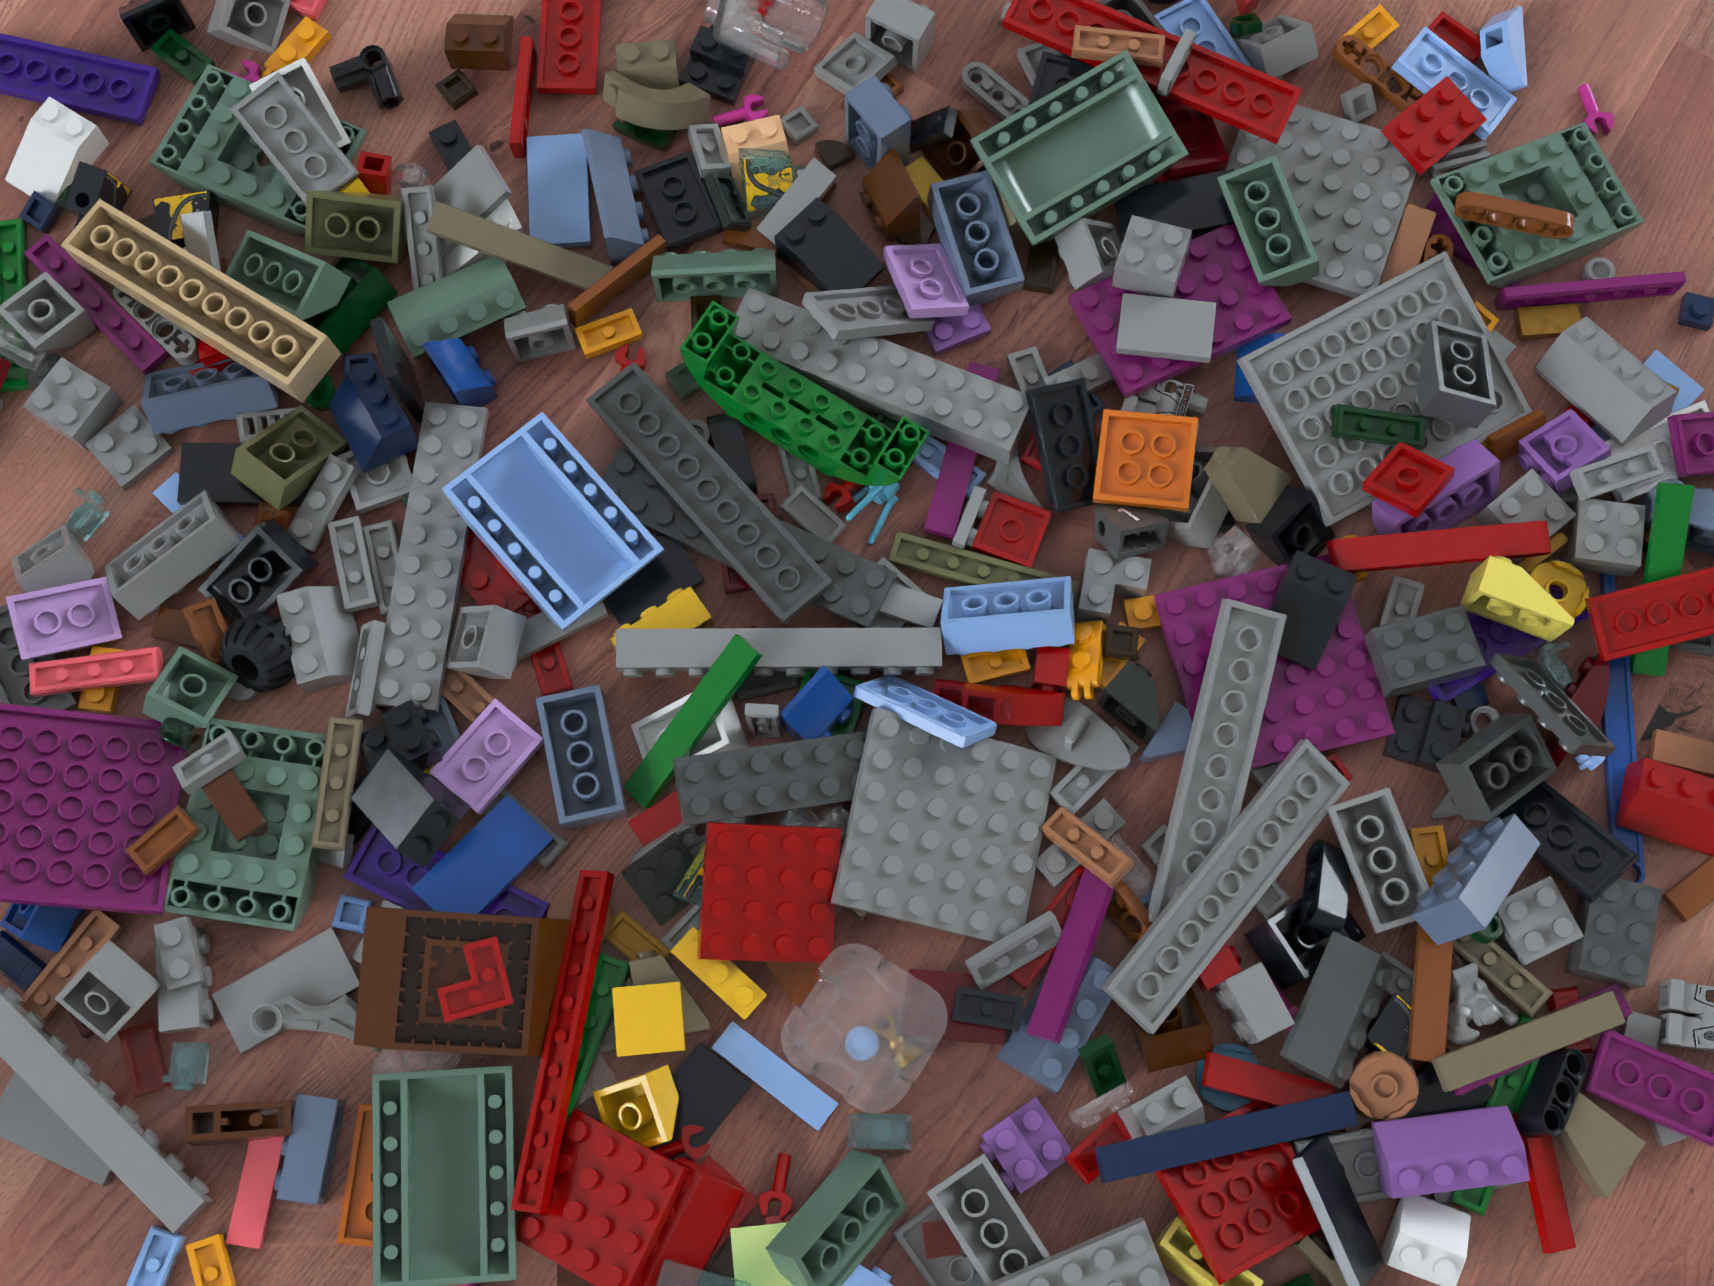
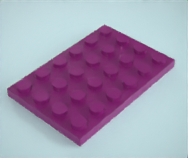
M1233 224L1222 226L1190 241L1189 250L1173 298L1216 303L1210 360L1291 323L1292 317L1272 286H1259L1240 235ZM1113 276L1069 295L1068 302L1125 398L1136 395L1204 364L1203 362L1116 353L1123 293L1145 294L1112 286Z

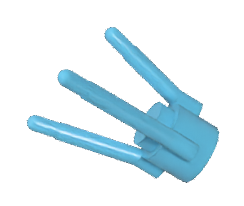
M898 482L885 486L866 485L852 496L856 503L868 493L846 516L847 521L852 520L872 500L879 505H882L884 502L886 503L867 541L868 545L874 543L891 508L899 500L895 495L900 489Z

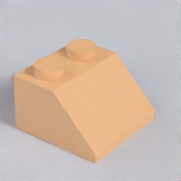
M780 115L721 128L722 139L731 165L730 173L741 197L739 150L746 151V159H754L750 167L766 165L767 169L765 171L761 169L762 172L775 174L782 169L785 158L786 167L791 166ZM771 168H774V169H775V172H774V173H770L769 170H770ZM792 171V183H793V182H794V176H793V171Z

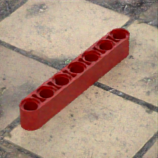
M1547 521L1352 537L1327 542L1329 564L1349 573L1483 562L1489 556H1503L1508 559L1551 554Z

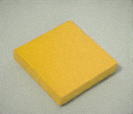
M680 981L612 988L617 1057L686 1050Z

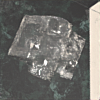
M1235 525L1225 535L1218 536L1212 542L1211 548L1207 550L1212 560L1209 565L1221 578L1225 575L1233 577L1250 573L1254 568V564L1262 557L1257 545Z

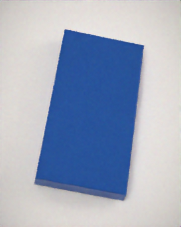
M506 795L412 890L433 911L482 914L555 840L511 797Z

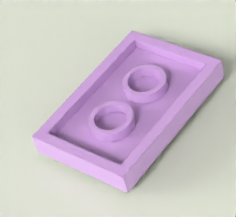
M941 243L884 247L882 256L910 319L967 315L970 306Z
M107 577L6 597L21 661L122 640Z
M494 698L444 754L443 760L436 763L429 773L455 795L468 803L470 808L481 815L542 746L544 741L538 733Z

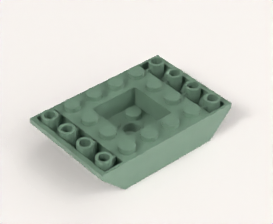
M208 64L149 163L189 192L210 190L217 202L224 207L290 235L305 234L306 204L273 163L266 166L259 165L260 160L266 154L229 110L252 93L249 85L253 82ZM339 119L351 143L341 147L340 150L352 162L368 132L365 129Z
M1585 122L1435 177L1430 181L1487 284L1498 288L1507 287L1602 250L1644 223L1643 218ZM1472 191L1566 211L1575 217L1574 232L1568 238L1553 239L1461 219L1455 215L1456 197L1460 193Z
M212 718L206 727L202 747L228 730L236 736L247 758L231 769H233L268 822V829L263 836L255 837L252 834L243 841L237 842L203 789L200 788L192 793L186 813L202 832L176 854L163 912L296 932L311 905L320 861H318L319 849L311 848L326 735Z

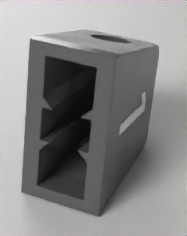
M1099 503L1094 510V538L1114 558L1121 559L1165 549L1170 521L1167 518L1143 507Z

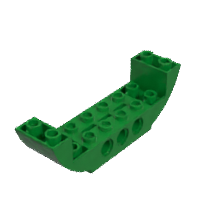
M711 302L680 346V351L692 376L701 388L726 411V415L739 420L744 426L831 478L835 476L849 482L869 486L891 485L902 479L930 434L929 430L904 415L894 430L890 429L736 336L735 333L740 317L718 303Z

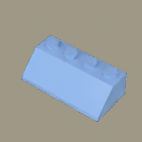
M1071 576L944 588L940 624L946 655H967L969 653L987 651L994 653L1010 649L1028 650L1034 647H1061L1067 644H1075Z

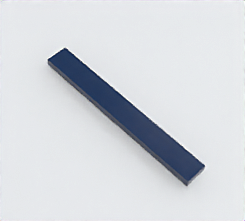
M1343 1091L1094 1147L1101 1183H1107L1357 1126L1358 1121L1350 1091Z

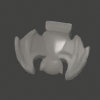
M1475 962L1451 971V1003L1448 1008L1446 1044L1461 1046L1474 1042L1480 1035V1032L1468 1026L1471 1020H1474L1478 1026L1493 1024L1500 1018L1510 1026H1514L1518 1022V1015L1507 1002H1502L1488 989L1485 982L1478 978V967Z

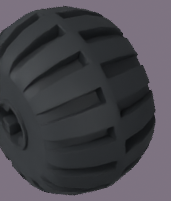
M267 614L247 615L233 622L223 635L220 645L222 665L225 666L226 670L239 676L237 683H241L243 687L252 688L256 692L276 690L289 683L295 676L291 661L290 634L285 636L284 630L286 627L282 621L279 622L278 618L268 616Z

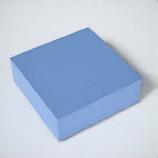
M340 894L331 927L364 934L367 906L374 907L375 902Z

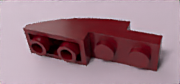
M1599 654L1593 658L1588 656L1577 670L1581 675L1576 683L1571 681L1564 689L1565 694L1597 728L1606 705L1610 673L1609 660L1601 661ZM1556 736L1554 740L1548 739L1545 745L1558 768L1568 752L1559 745L1558 741L1560 739Z

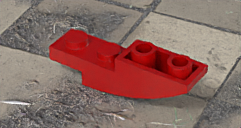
M940 678L934 681L933 694L996 722V724L1024 726H1062L1066 693L1006 684L997 687Z

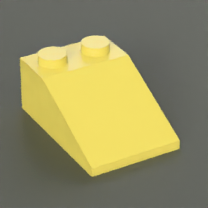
M1489 556L1470 574L1460 604L1464 606L1466 611L1552 642L1571 628L1575 621L1522 567L1512 564L1510 559L1503 556Z

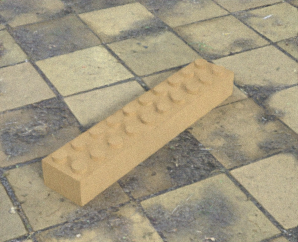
M101 199L96 202L60 245L80 266L302 403L341 355L337 347L324 333Z

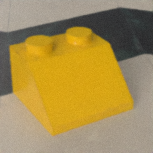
M668 1064L617 1081L592 1092L603 1123L647 1147L672 1140L679 1095Z

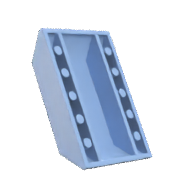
M543 412L442 488L446 497L471 530L540 610L563 631L664 552V548Z

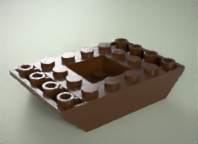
M367 906L354 1045L393 1050L542 1056L571 919ZM497 936L514 1004L445 1023L437 988L453 984L455 977L460 973H469L463 949L464 944Z

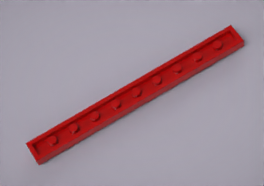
M579 871L570 915L571 921L560 964L511 1210L547 1215L614 880V874L608 871Z

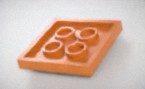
M1104 409L1093 503L1188 512L1198 418Z

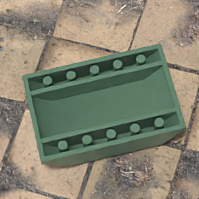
M1127 49L970 139L971 145L1032 246L1054 239L1056 235L1078 219H1088L1158 178L1189 154Z
M512 1065L372 1074L373 1286H443L517 1280L518 1211L510 1209L517 1179L516 1101Z

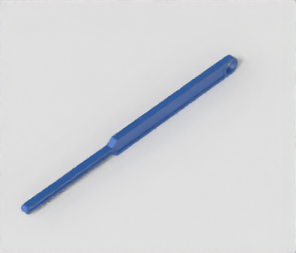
M1599 573L1601 594L1616 591L1615 575ZM1628 655L1609 660V689L1601 718L1602 733L1616 747L1604 760L1608 831L1638 855V860L1632 866L1637 872L1635 882L1641 884L1645 878L1642 834L1615 826L1626 765L1637 761L1630 659Z

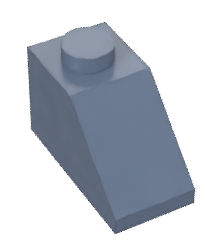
M1176 701L1161 722L1160 727L1138 759L1139 761L1147 763L1185 755L1192 727L1188 708Z

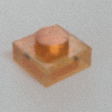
M263 500L259 504L253 528L257 524L274 518L287 531L291 524L294 510L284 507L278 511Z

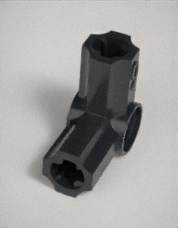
M377 45L366 46L362 49L359 56L329 67L331 76L340 93L369 82L380 109L390 110L399 106L404 100L393 73V66L383 49ZM381 61L379 65L371 67L375 62Z

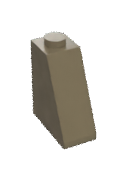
M1219 446L1204 467L1232 516L1238 522L1261 524L1292 479L1287 472L1245 447Z
M656 950L645 951L636 954L637 960L629 961L633 986L681 982L685 1034L712 1028L710 1020L664 955L657 956Z
M1580 1092L1563 1133L1557 1136L1589 1192L1596 1198H1609L1646 1144L1645 1141Z

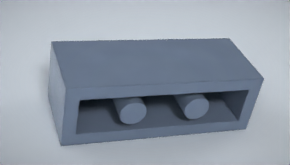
M298 1094L297 1100L292 1102V1135L285 1136L281 1152L285 1158L283 1168L277 1172L274 1189L278 1191L276 1199L315 1205L326 1204L346 1105L345 1100Z

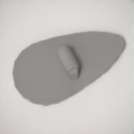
M1065 696L1062 726H1026V734L1030 743L1040 752L1053 755L1057 760L1100 771L1124 770L1131 763L1128 750L1118 734L1092 710L1077 700L1073 701L1070 697Z

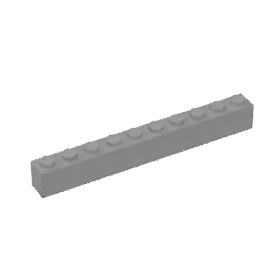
M941 627L616 629L617 672H623V677L628 678L643 677V672H656V677L664 678L675 677V672H689V677H704L735 634L741 635L763 655L751 671L754 672L756 677L773 676V671H786V676L801 677L805 676V671H819L823 665L834 676L838 675V671H851V676H869L870 671H883L884 676H900L902 671H915L916 676L934 675V670H939L942 667Z
M0 985V1057L172 1233L183 1232L213 1201L207 1195L210 1191L209 1188L199 1178L194 1177L191 1179L183 1171L186 1167L184 1162L172 1152L168 1155L159 1146L162 1140L152 1130L146 1129L144 1131L136 1123L139 1117L132 1109L126 1105L120 1107L114 1101V1091L102 1081L97 1083L89 1075L92 1069L82 1059L77 1057L74 1060L66 1052L69 1048L67 1043L56 1034L51 1036L43 1028L46 1025L45 1021L32 1010L28 1013L20 1005L23 999L13 989L9 987L4 989Z

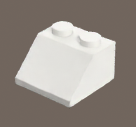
M1421 1195L1402 1197L1398 1203L1380 1253L1386 1264L1390 1267L1440 1286H1456L1467 1258L1471 1215Z

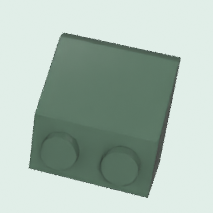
M179 646L147 692L142 713L171 728H206L237 682L239 676Z

